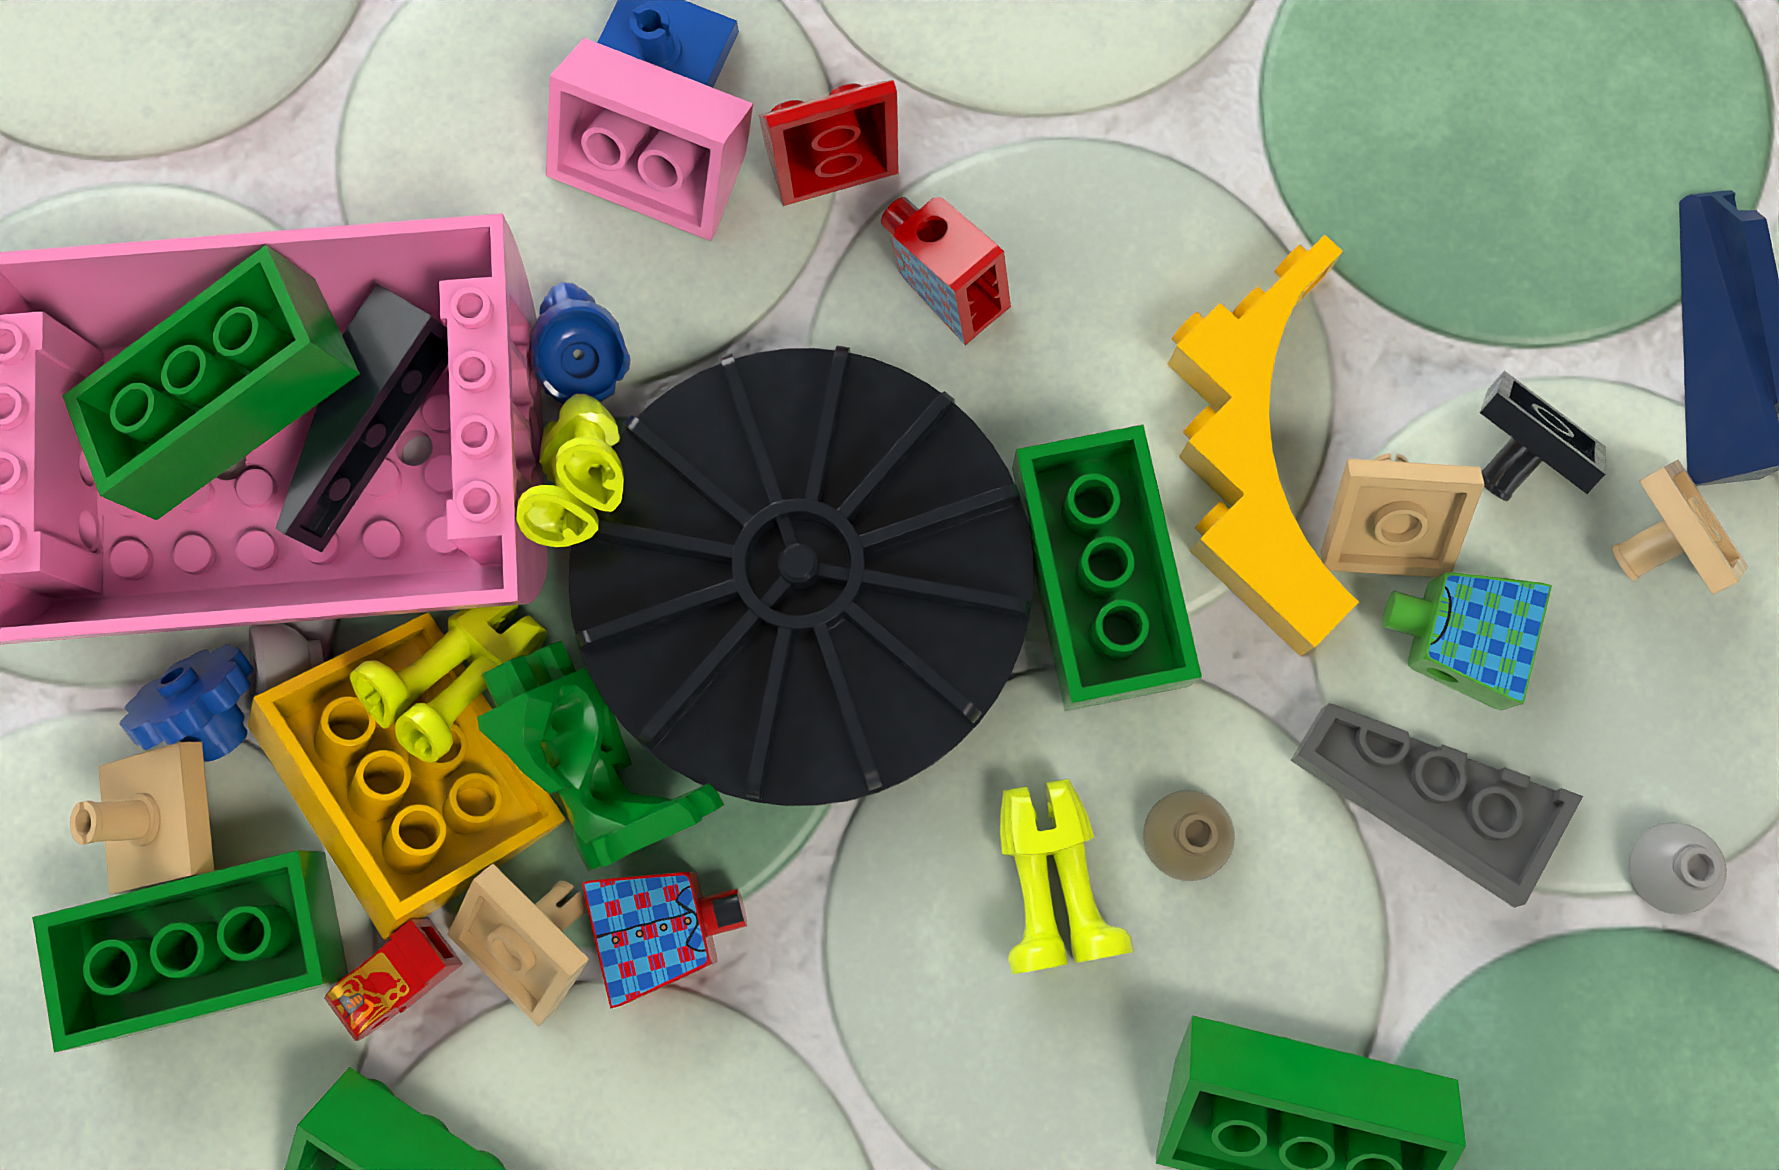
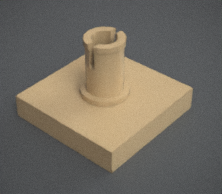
M1391 453L1380 455L1374 460L1347 458L1320 552L1322 563L1329 571L1438 577L1443 573L1453 572L1485 485L1480 467L1411 463L1401 454H1397L1395 461H1391Z
M1679 459L1639 480L1663 517V520L1621 544L1617 543L1612 546L1613 554L1626 575L1632 581H1635L1644 573L1686 553L1712 595L1739 582L1749 566Z
M178 742L98 766L101 802H78L70 816V830L74 840L81 845L105 841L109 895L129 893L214 871L202 742Z
M491 864L473 879L447 935L539 1027L558 1009L589 960L563 933L577 918H581L587 913V904L580 892L575 894L565 904L567 901L565 896L574 889V886L566 881L557 882L551 891L534 904L494 864Z

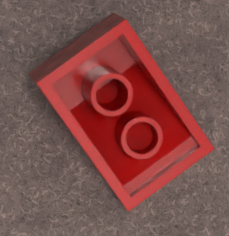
M894 80L880 81L864 86L855 83L842 85L834 89L828 96L807 102L800 100L785 101L776 105L770 112L759 115L765 147L783 206L899 174L898 104Z

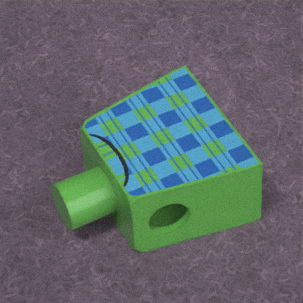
M1455 572L1443 573L1428 583L1423 599L1392 591L1383 611L1382 627L1414 636L1408 658V666L1412 670L1491 708L1502 711L1524 704L1552 585Z

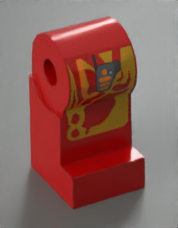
M429 918L409 919L389 936L391 938L390 941L363 964L341 979L325 995V1001L355 1041L370 1035L399 1012L403 1013L463 965Z

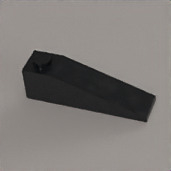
M376 284L365 302L358 308L353 320L342 334L360 374L318 403L276 525V529L284 535L321 553L448 365L447 327L430 314L379 284Z

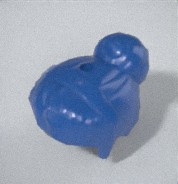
M560 282L551 287L548 295L544 297L540 305V316L531 334L530 353L533 375L544 389L545 394L552 396L563 405L575 394H587L602 403L605 399L615 394L616 381L623 380L625 374L630 369V355L620 331L619 323L606 308L596 304L595 299L586 290L579 288L574 283ZM581 350L584 353L583 358L576 360L573 357L574 351Z

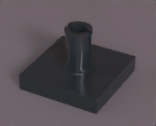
M1505 370L1488 388L1480 414L1512 437L1484 470H1481L1485 484L1484 487L1496 497L1509 501L1516 489L1542 461L1586 494L1606 475V446Z

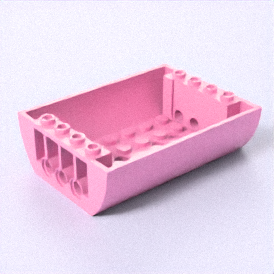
M503 213L0 252V645L520 605L533 602L539 595L546 578L549 566L548 546L537 544L522 533L516 521L517 503L522 493L534 486L545 485V473L542 471L543 467L539 462L543 436L541 386L532 372L530 353L531 334L534 331L537 317L522 258ZM265 245L316 280L341 335L347 329L356 311L365 302L376 284L381 285L430 314L447 327V367L322 553L284 535L276 529L317 405L245 456V468L239 476L231 480H222L219 475L164 516L154 520L99 495L62 396ZM415 437H429L433 448L428 460L416 466L406 465L403 460L405 445Z

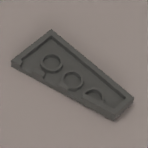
M1328 703L1320 710L1290 760L1514 908L1525 905L1583 798L1582 795L1563 788L1553 790L1531 782L1530 776L1506 767L1498 770L1467 758L1468 753L1442 744L1436 747L1411 738L1408 731Z

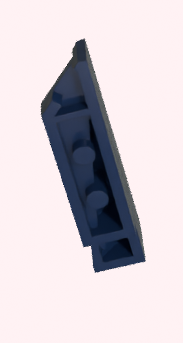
M1732 190L1690 194L1679 202L1687 473L1696 486L1760 480L1779 470V420L1777 414H1779V277L1767 219L1757 210H1738L1735 201L1736 193Z

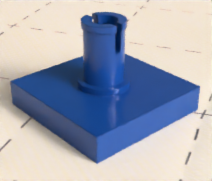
M617 0L597 43L713 88L737 38L739 29L737 20L685 0Z

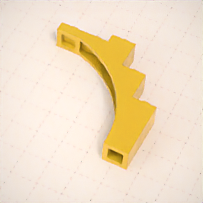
M1326 235L1308 251L1301 244L1298 245L1276 268L1274 273L1280 279L1266 293L1257 286L1240 302L1232 313L1219 303L1205 318L1198 312L1191 315L1171 338L1177 345L1167 364L1211 405L1203 409L1183 431V434L1190 440L1179 455V458L1231 506L1229 509L1220 501L1195 526V529L1202 537L1190 552L1299 656L1314 649L1359 603L1322 563L1307 542L1290 510L1279 480L1272 450L1269 418L1272 374L1276 353L1286 322L1293 308L1330 272L1343 252Z

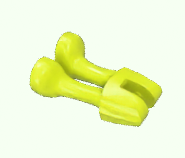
M575 394L570 397L560 409L558 422L550 421L543 429L539 462L543 467L542 471L547 475V479L554 482L555 485H538L522 493L517 503L516 521L522 533L537 544L550 547H567L590 539L598 530L599 523L598 516L593 508L611 512L621 503L624 487L623 468L617 453L611 447L619 442L618 426L609 411L592 396Z
M518 605L461 609L448 618L449 631L414 663L395 672L389 666L376 660L364 661L350 673L351 684L360 702L382 728H388L396 722L395 734L400 745L417 758L432 763L449 752L453 744L452 732L450 730L453 721L475 698L487 689L482 674L510 659L521 655L526 657L539 650L548 635L547 630L532 616L527 615L513 624L504 633L498 634L512 619ZM464 660L470 663L466 670L427 704L416 703L409 709L429 687Z
M1069 778L1046 782L1045 784L1048 819H1051L1053 828L1051 830H1037L1036 821H1038L1027 786L1003 791L1000 816L1002 854L1012 856L1015 859L1025 909L1023 939L1012 948L1008 957L1012 975L1068 964L1064 942L1059 935L1054 916L1046 856L1053 855L1061 881L1069 917L1074 963L1134 952L1132 938L1128 931L1121 927L1108 925L1099 913L1095 903L1084 843L1094 838V833L1088 814Z

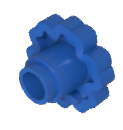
M225 644L211 653L207 649L198 651L190 657L173 664L160 678L144 685L136 696L126 704L125 710L128 714L122 718L119 724L134 744L141 746L143 750H148L162 741L167 745L175 744L178 741L202 742L204 762L217 760L237 748L248 734V730L243 725L244 713L236 702L250 687L251 683L247 677L253 672L254 668L240 648L233 647L231 644Z

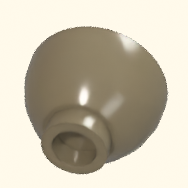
M1182 790L1164 796L1152 807L1145 820L1143 839L1149 858L1160 871L1177 880L1198 881L1212 876L1226 864L1234 847L1235 833L1228 812L1216 799L1202 792Z

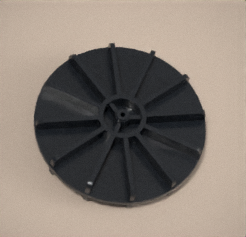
M839 345L836 346L835 350L786 348L757 352L734 358L732 353L720 357L722 363L700 371L677 384L652 402L637 417L631 415L623 423L625 430L619 436V442L611 446L617 453L623 468L624 487L621 503L611 512L593 508L598 516V530L590 539L571 545L569 557V598L572 622L576 634L575 638L589 675L600 695L622 726L646 750L664 764L698 784L705 785L710 783L716 791L722 794L755 803L779 806H821L848 802L880 793L911 779L933 766L957 747L981 722L999 697L1013 671L1024 643L1031 614L1034 588L1032 543L1029 524L1019 491L1008 468L993 444L977 424L955 404V399L947 392H939L927 382L898 367L874 358L851 353L850 347Z

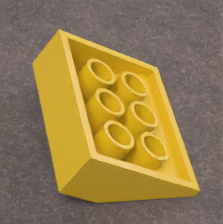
M429 612L253 697L247 725L384 941L389 939V936L409 919L424 918L469 889L473 879L491 864H494L497 868L501 867L562 825L566 820L549 793L527 777L507 754L479 730L477 717L492 710L483 693L475 698L453 721L450 727L453 744L449 752L432 763L417 758L400 745L395 734L396 722L388 728H382L360 702L350 680V673L364 661L376 660L389 666L396 672L414 663L444 636ZM461 662L429 687L409 709L416 703L427 704L444 691L466 670L463 663Z

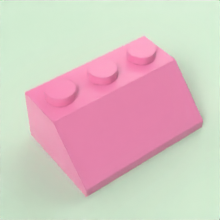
M583 38L550 75L546 176L711 241L716 234L746 155L753 103Z

